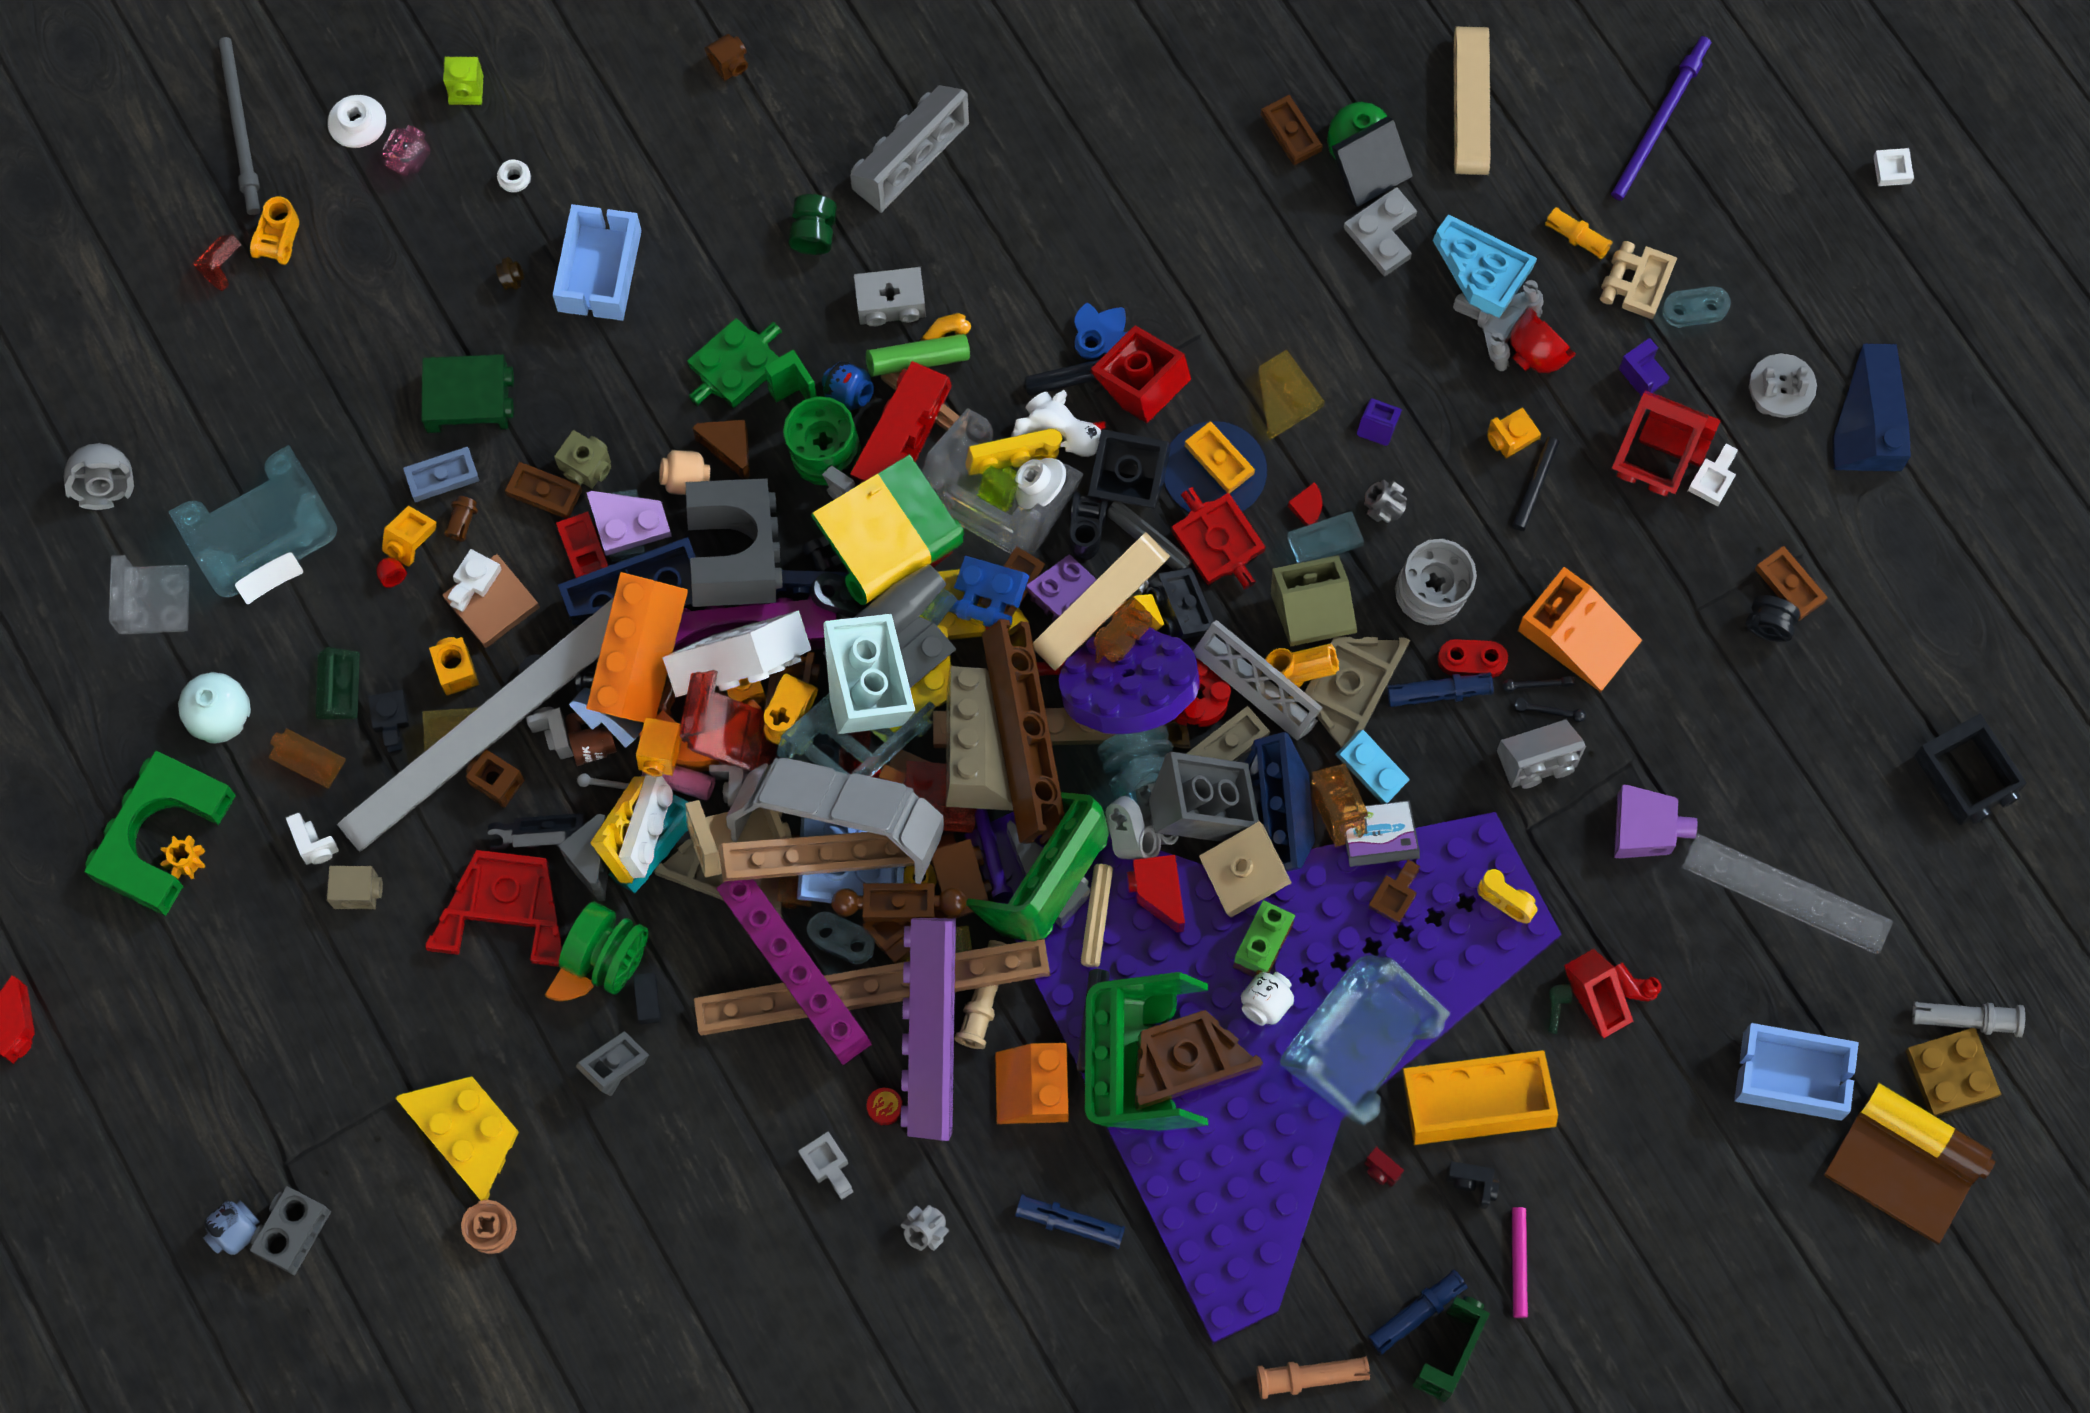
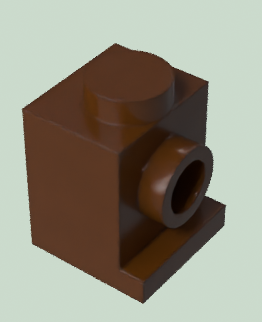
M487 749L484 750L481 756H475L466 770V779L469 785L496 801L504 809L525 781L520 770ZM491 776H499L493 785L488 783Z

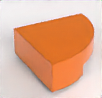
M560 969L545 996L559 1002L572 1000L586 995L594 985L587 977L579 978Z

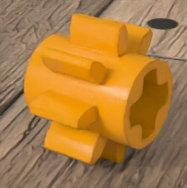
M190 835L186 837L185 841L178 840L173 836L172 843L167 848L161 847L160 849L167 858L160 864L165 870L172 869L171 875L177 879L180 878L181 874L188 875L193 879L194 872L198 867L205 868V864L199 858L200 855L205 853V849L201 845L193 847L195 840ZM187 854L189 855L187 859L181 858L179 862L177 861L179 856L185 857Z

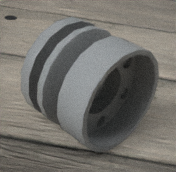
M1433 539L1416 546L1408 556L1395 585L1396 599L1402 611L1415 622L1425 625L1444 624L1455 618L1474 589L1477 578L1475 563L1468 551L1456 542L1445 539Z

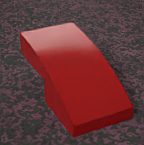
M588 512L556 523L576 578L608 567Z

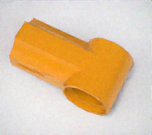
M1332 644L1292 653L1286 648H1278L1269 653L1265 659L1299 688L1303 685L1304 681L1335 675L1339 671V660Z

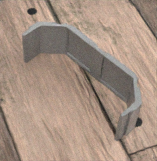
M775 758L774 762L769 766L765 763L749 772L726 816L727 828L731 830V839L734 842L738 841L752 811L759 807L887 836L914 861L915 883L921 884L941 840L944 828L943 815L927 800L919 798L913 792V788L906 787V785L861 774L841 773L829 767L789 758Z

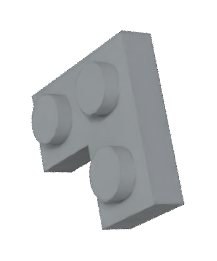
M1396 187L1346 221L1344 229L1385 277L1411 259L1412 253L1394 231L1415 218L1417 210Z

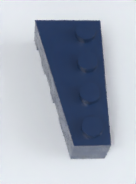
M688 537L559 584L558 587L572 625L582 624L614 598L620 572L688 589L684 608L691 611L705 610L707 606L693 607L690 558L696 557Z

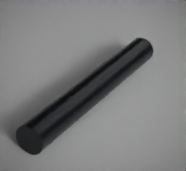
M1547 437L1512 524V527L1516 530L1525 531L1560 443L1554 437Z

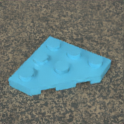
M1449 214L1437 229L1433 239L1434 244L1469 304L1497 318H1500L1532 271L1537 260L1536 257Z

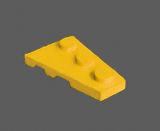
M645 776L633 777L590 842L620 883H633L634 880L618 856Z

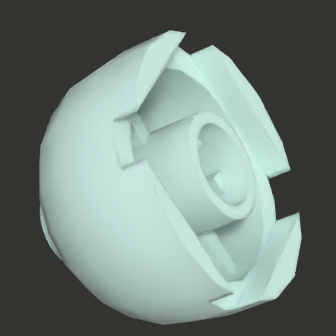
M216 672L200 674L190 680L181 691L178 701L180 719L188 732L195 738L197 737L213 744L226 742L240 734L244 728L243 724L251 712L249 697L240 683L226 674Z

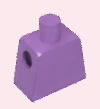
M1622 785L1617 794L1614 858L1669 855L1676 847L1677 837L1696 838L1697 818L1678 816L1677 798L1630 785Z

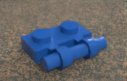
M965 556L954 586L955 589L965 592L964 597L960 601L950 598L946 604V610L955 613L958 618L966 621L971 620V618L982 621L983 625L987 627L992 626L999 619L1010 620L1011 625L1012 616L1004 614L1006 605L1019 608L1029 575L1021 571ZM980 597L992 600L987 609L977 606Z

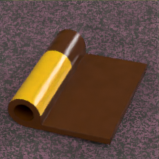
M1878 1082L1863 1104L1823 1176L1939 1245L1972 1184L1979 1177L1985 1180L1996 1161L1991 1159L1992 1150Z

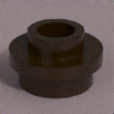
M510 257L503 258L502 263L496 265V272L500 283L506 290L521 288V280H524L521 265L518 261L513 262Z

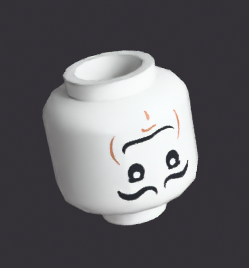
M1260 972L1241 994L1243 1013L1260 1026L1276 1024L1294 1003V995L1290 990L1291 982L1278 972H1275L1273 975Z

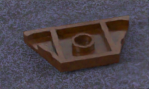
M1206 1010L1142 1030L1138 1035L1134 1106L1136 1110L1240 1076L1260 1069L1263 1062L1259 1056L1255 1055L1253 1057L1238 1044L1239 1039L1229 1030L1223 1029L1219 1025L1218 1020Z

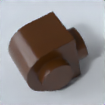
M726 34L705 47L710 63L724 81L732 76L741 75L748 68V62L744 58V54L747 53L746 48L737 36L733 38L730 34Z

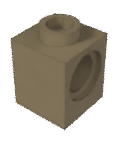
M329 866L327 901L333 909H376V899L382 897L383 882L372 866Z

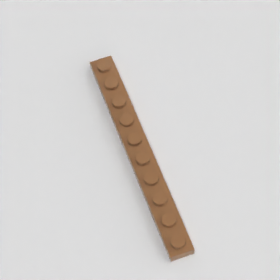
M1045 939L955 953V992L1051 976ZM904 962L824 976L848 1010L903 1001V998H910V983H903ZM784 983L694 998L698 1033L701 1036L807 1018V1015Z

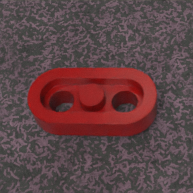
M1453 639L1443 644L1438 655L1439 667L1450 676L1452 674L1471 676L1491 672V676L1494 678L1503 673L1508 662L1506 649L1494 641ZM1457 651L1461 653L1462 659L1455 660L1451 657L1450 653ZM1492 653L1497 657V660L1490 662L1485 658V655Z

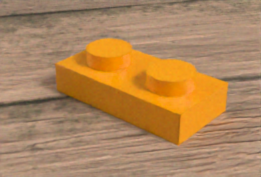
M1211 421L1185 441V447L1227 493L1233 492L1255 473V469Z

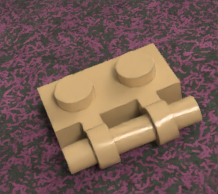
M1623 241L1620 250L1616 251L1612 258L1613 267L1610 275L1606 276L1601 288L1603 292L1600 300L1605 304H1612L1616 295L1625 296L1622 305L1623 309L1653 320L1677 257L1647 246L1642 257L1632 254L1635 245L1629 241ZM1627 269L1636 271L1632 282L1622 279Z

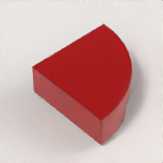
M1315 482L1288 502V507L1309 531L1318 522L1322 510V496Z

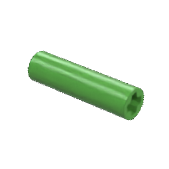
M965 334L866 351V365L871 377L901 372L904 368L908 369L912 361L925 367L967 361L970 358L969 343Z

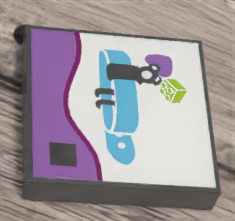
M1410 800L1340 809L1350 867L1420 859V850Z

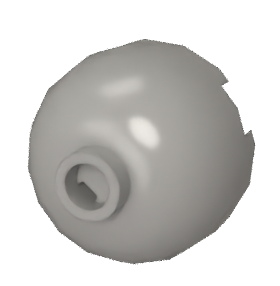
M98 443L83 446L69 457L64 468L63 477L66 496L68 498L71 496L79 501V506L92 510L110 509L114 507L112 501L122 499L124 496L128 499L134 489L132 467L129 460L119 449L111 445Z

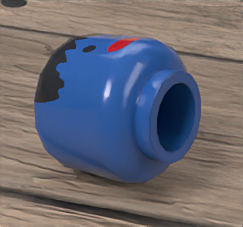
M838 362L832 368L826 370L822 378L825 397H831L843 403L848 410H856L861 406H865L872 397L874 385L871 382L870 374L865 369L848 362Z

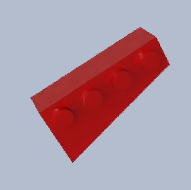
M913 361L908 369L904 368L901 371L896 383L897 389L892 398L885 404L877 426L850 473L856 486L909 454L916 463L952 387L948 376Z

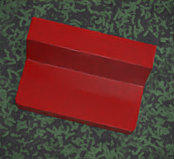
M1650 411L1639 437V442L1681 459L1694 428ZM1708 415L1689 463L1696 466L1702 465L1721 420Z

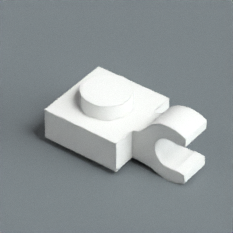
M1725 444L1715 463L1705 459L1688 491L1719 506L1736 474L1730 472L1728 468L1738 449Z
M470 549L453 575L454 582L458 583V585L452 589L448 596V599L452 601L450 606L463 612L474 593L484 597L502 570L500 564Z

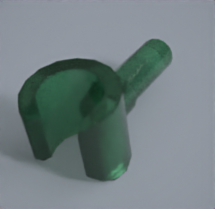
M1570 984L1556 985L1549 992L1552 1011L1548 1033L1557 1034L1561 1004L1572 1002Z

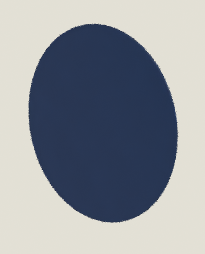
M1210 421L1198 423L1183 430L1170 443L1171 450L1164 483L1174 501L1188 512H1191V509L1183 497H1181V494L1186 490L1188 492V489L1191 487L1194 488L1202 503L1215 501L1227 494L1185 447V441ZM1211 421L1255 469L1253 476L1230 493L1243 512L1258 499L1263 491L1267 478L1266 458L1258 442L1248 432L1230 423Z

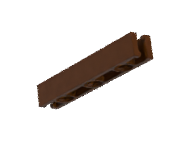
M999 619L981 634L1019 843H1033L1034 839L1041 835L1042 837L1039 839L1040 845H1046L1065 816L1030 625L1029 622L1020 621L1008 631L1007 629L1011 627L1010 620Z

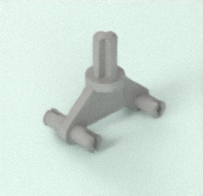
M1533 280L1525 282V285H1523L1524 292L1518 293L1513 297L1500 318L1484 313L1479 308L1469 304L1463 293L1459 294L1455 299L1453 306L1455 311L1478 320V326L1483 329L1489 357L1495 362V368L1498 371H1504L1507 369V366L1509 367L1510 349L1507 342L1510 339L1512 328L1519 317L1529 307L1537 313L1538 317H1541V307L1544 303L1543 294L1538 290V285Z

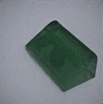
M326 647L319 653L316 696L317 719L357 718L360 652Z

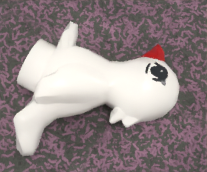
M1064 390L1056 393L1053 398H1051L1048 392H1043L1026 405L1030 415L1016 420L1011 437L1055 429L1061 433L1065 440L1061 442L1060 447H1065L1066 452H1071L1081 457H1090L1097 454L1101 429L1105 430L1106 424L1105 421L1090 423L1076 419L1064 405L1067 396Z

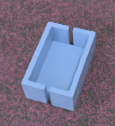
M571 204L553 290V298L558 312L587 316L588 310H592L594 317L624 320L642 231L637 213L607 209L606 216L610 227L609 230L605 229L606 225L601 208Z
M1751 1023L1743 1032L1739 1062L1743 1065L1738 1070L1735 1102L1842 1121L1851 1111L1854 1080L1849 1079L1855 1074L1859 1042Z

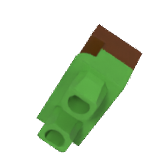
M1263 900L1235 956L1233 968L1253 978L1260 972L1270 973L1294 925L1293 919L1295 915Z

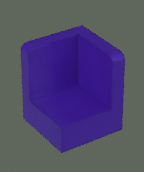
M1651 338L1624 355L1619 367L1620 372L1641 397L1645 390L1654 393L1667 384L1670 379L1668 374L1654 359L1658 347Z

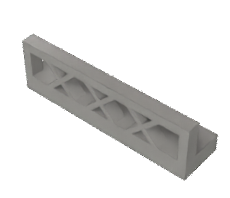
M1216 620L1211 624L1194 649L1193 653L1297 741L1312 731L1318 722L1315 718L1323 707L1219 621ZM1215 634H1217L1219 637H1221V638L1226 642V644H1224L1221 640H1219V639L1215 636ZM1242 658H1246L1247 660H1249L1252 663V666ZM1269 680H1273L1276 684H1278L1279 688L1276 687ZM1296 702L1301 703L1305 708H1307L1309 710V713L1305 711L1301 706H1299Z

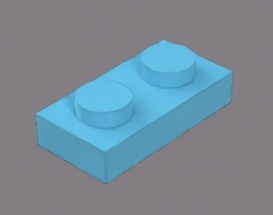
M1358 730L1335 754L1381 804L1388 803L1410 780L1364 730Z

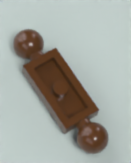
M863 883V895H858L852 889L843 888L833 895L831 903L833 910L838 915L844 917L853 915L858 909H863V922L911 921L912 918H935V909H940L947 916L960 915L966 907V897L962 891L956 888H949L940 895H935V883Z

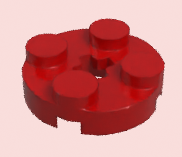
M1196 658L1200 679L1199 690L1202 691L1203 698L1199 699L1196 697L1174 721L1185 726L1189 723L1193 725L1199 724L1198 727H1207L1218 722L1226 713L1231 695V687L1225 680Z

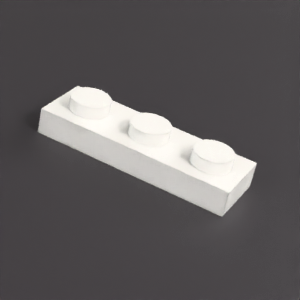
M646 774L618 856L632 878L646 877L649 864L654 858V849L658 837L663 831V822L668 806L671 805L673 800V791L662 776L655 777Z

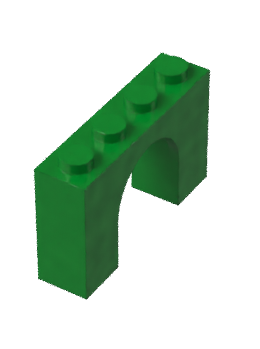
M155 751L152 758L146 759L141 766L140 778L134 788H130L125 793L122 799V808L116 819L113 818L108 822L104 830V839L100 846L89 854L86 861L87 868L84 872L93 881L166 916L183 885L175 876L139 858L136 849V838L141 825L153 813L171 807L188 810L219 825L236 795L228 785L165 754Z

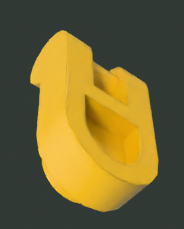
M1497 869L1488 870L1478 884L1477 892L1483 899L1521 923H1530L1537 913L1538 909L1534 904V897L1524 890H1516L1505 883L1503 873Z

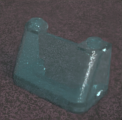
M289 445L273 453L265 462L264 469L269 481L209 513L206 506L198 501H188L168 511L194 559L219 596L232 597L239 594L235 583L266 563L289 552L293 553L298 561L327 545L336 536V523Z
M1366 955L1358 959L1349 968L1286 1049L1280 1064L1354 1122L1365 1125L1372 1121L1380 1112L1381 1097L1376 1093L1378 1088L1415 1040L1433 1039L1438 1036L1445 1026L1444 1021L1451 1013L1395 960L1389 957Z

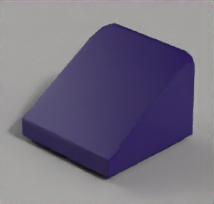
M1371 398L1362 416L1357 435L1384 446L1389 445L1402 409Z

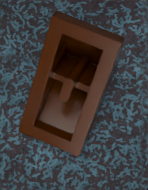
M745 420L697 423L693 427L695 440L743 480L750 477L748 432Z

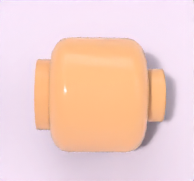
M672 450L667 455V458L661 459L659 482L660 485H665L667 492L670 494L686 495L685 482L710 480V465L704 464L703 457L699 452Z

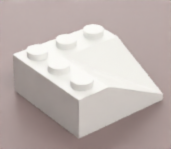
M798 610L711 635L662 658L675 697L689 694L691 699L710 694L709 688L718 686L720 691L739 686L740 679L748 678L749 683L766 679L770 674L780 672L787 666L801 662L800 655L812 649Z

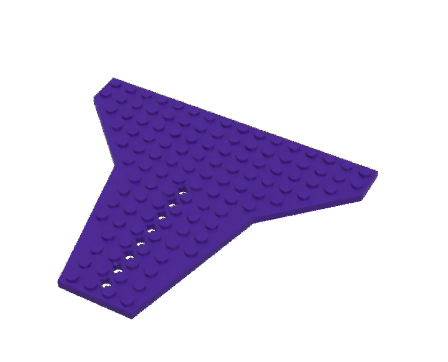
M1011 812L992 821L991 825L1008 886L1012 887L1014 894L1022 883L1024 876L1007 835V823L1012 821L1016 825L1014 812ZM1496 812L1415 828L1420 859H1412L1410 861L1419 865L1420 868L1409 888L1417 892V895L1399 924L1404 928L1409 927L1412 931L1409 934L1410 940L1407 942L1402 938L1396 939L1393 935L1397 932V926L1399 925L1368 908L1385 876L1387 875L1396 880L1407 860L1350 867L1345 842L1311 849L1301 869L1287 872L1292 883L1263 899L1295 915L1293 919L1294 925L1270 971L1272 975L1275 972L1281 973L1291 982L1290 990L1294 995V1003L1280 1021L1273 1025L1265 1024L1260 1026L1243 1013L1241 994L1254 978L1233 968L1235 956L1263 900L1233 917L1228 916L1203 864L1176 856L1185 919L1184 932H1176L1139 905L1136 899V892L1129 893L1127 872L1133 871V859H1121L1115 855L1109 833L1107 845L1098 853L1084 875L1089 882L1087 886L1091 891L1094 866L1096 864H1106L1113 868L1099 967L1091 968L1081 964L1090 897L1062 928L1054 922L1051 933L1044 938L1051 976L1035 978L1034 980L1064 1043H1067V1049L1076 1067L1088 976L1090 970L1093 969L1108 971L1110 974L1109 981L1181 972L1207 983L1208 991L1177 995L1176 1012L1170 1021L1206 1010L1218 1020L1219 1025L1223 1029L1229 1030L1239 1039L1238 1044L1253 1057L1255 1055L1259 1056L1263 1062L1260 1069L1172 1098L1176 1109L1180 1108L1208 1118V1126L1162 1131L1106 1127L1213 1344L1278 1313L1341 1121L1560 938L1561 932ZM977 828L964 834V840L971 839L973 847L979 845L984 860V866L979 867V870L984 880L989 879L993 891L992 880ZM1041 835L1034 840L1039 845V839L1042 837ZM1160 850V852H1159V854H1158L1157 857H1159V856L1173 855V854H1170V853H1167V852H1164V851H1161V850ZM1497 869L1501 871L1505 877V883L1516 890H1524L1534 897V904L1538 910L1530 923H1521L1511 918L1478 894V884L1488 870ZM1460 896L1473 899L1474 903L1471 905V912H1467L1465 908H1457L1456 904L1460 902ZM1007 900V901H1005V902H997V903L1008 904L1010 900ZM1434 910L1435 913L1440 912L1442 914L1441 926L1436 927L1434 923L1427 924L1425 922V919L1429 916L1428 911ZM1014 939L1016 943L1026 941V940ZM1371 940L1373 943H1379L1381 947L1377 950L1378 956L1373 957L1371 953L1364 954L1362 949L1366 947L1365 941ZM1340 955L1342 958L1346 957L1349 960L1346 964V971L1342 972L1340 968L1333 969L1331 967L1335 960L1334 956ZM1308 970L1310 973L1315 972L1318 977L1314 980L1315 986L1310 987L1308 983H1300L1299 979L1303 977L1302 971ZM1079 1072L1085 1083V1073Z

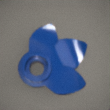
M1086 303L1076 313L1074 323L1078 333L1075 337L1074 345L1076 352L1085 359L1093 360L1100 358L1127 333L1124 332L1126 315L1123 307L1108 309L1098 314L1091 304ZM1088 341H1094L1097 346L1095 348H1088L1085 344Z

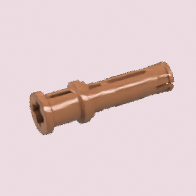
M1366 1356L1304 1366L1288 1362L1287 1366L1265 1369L1263 1366H1257L1256 1370L1261 1399H1267L1268 1395L1286 1392L1298 1395V1393L1302 1392L1303 1388L1370 1380V1374L1367 1373L1370 1372Z

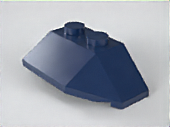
M1282 732L1255 739L1251 746L1252 751L1244 763H1248L1258 819L1264 825L1286 872L1302 868L1315 843L1309 773L1289 734Z

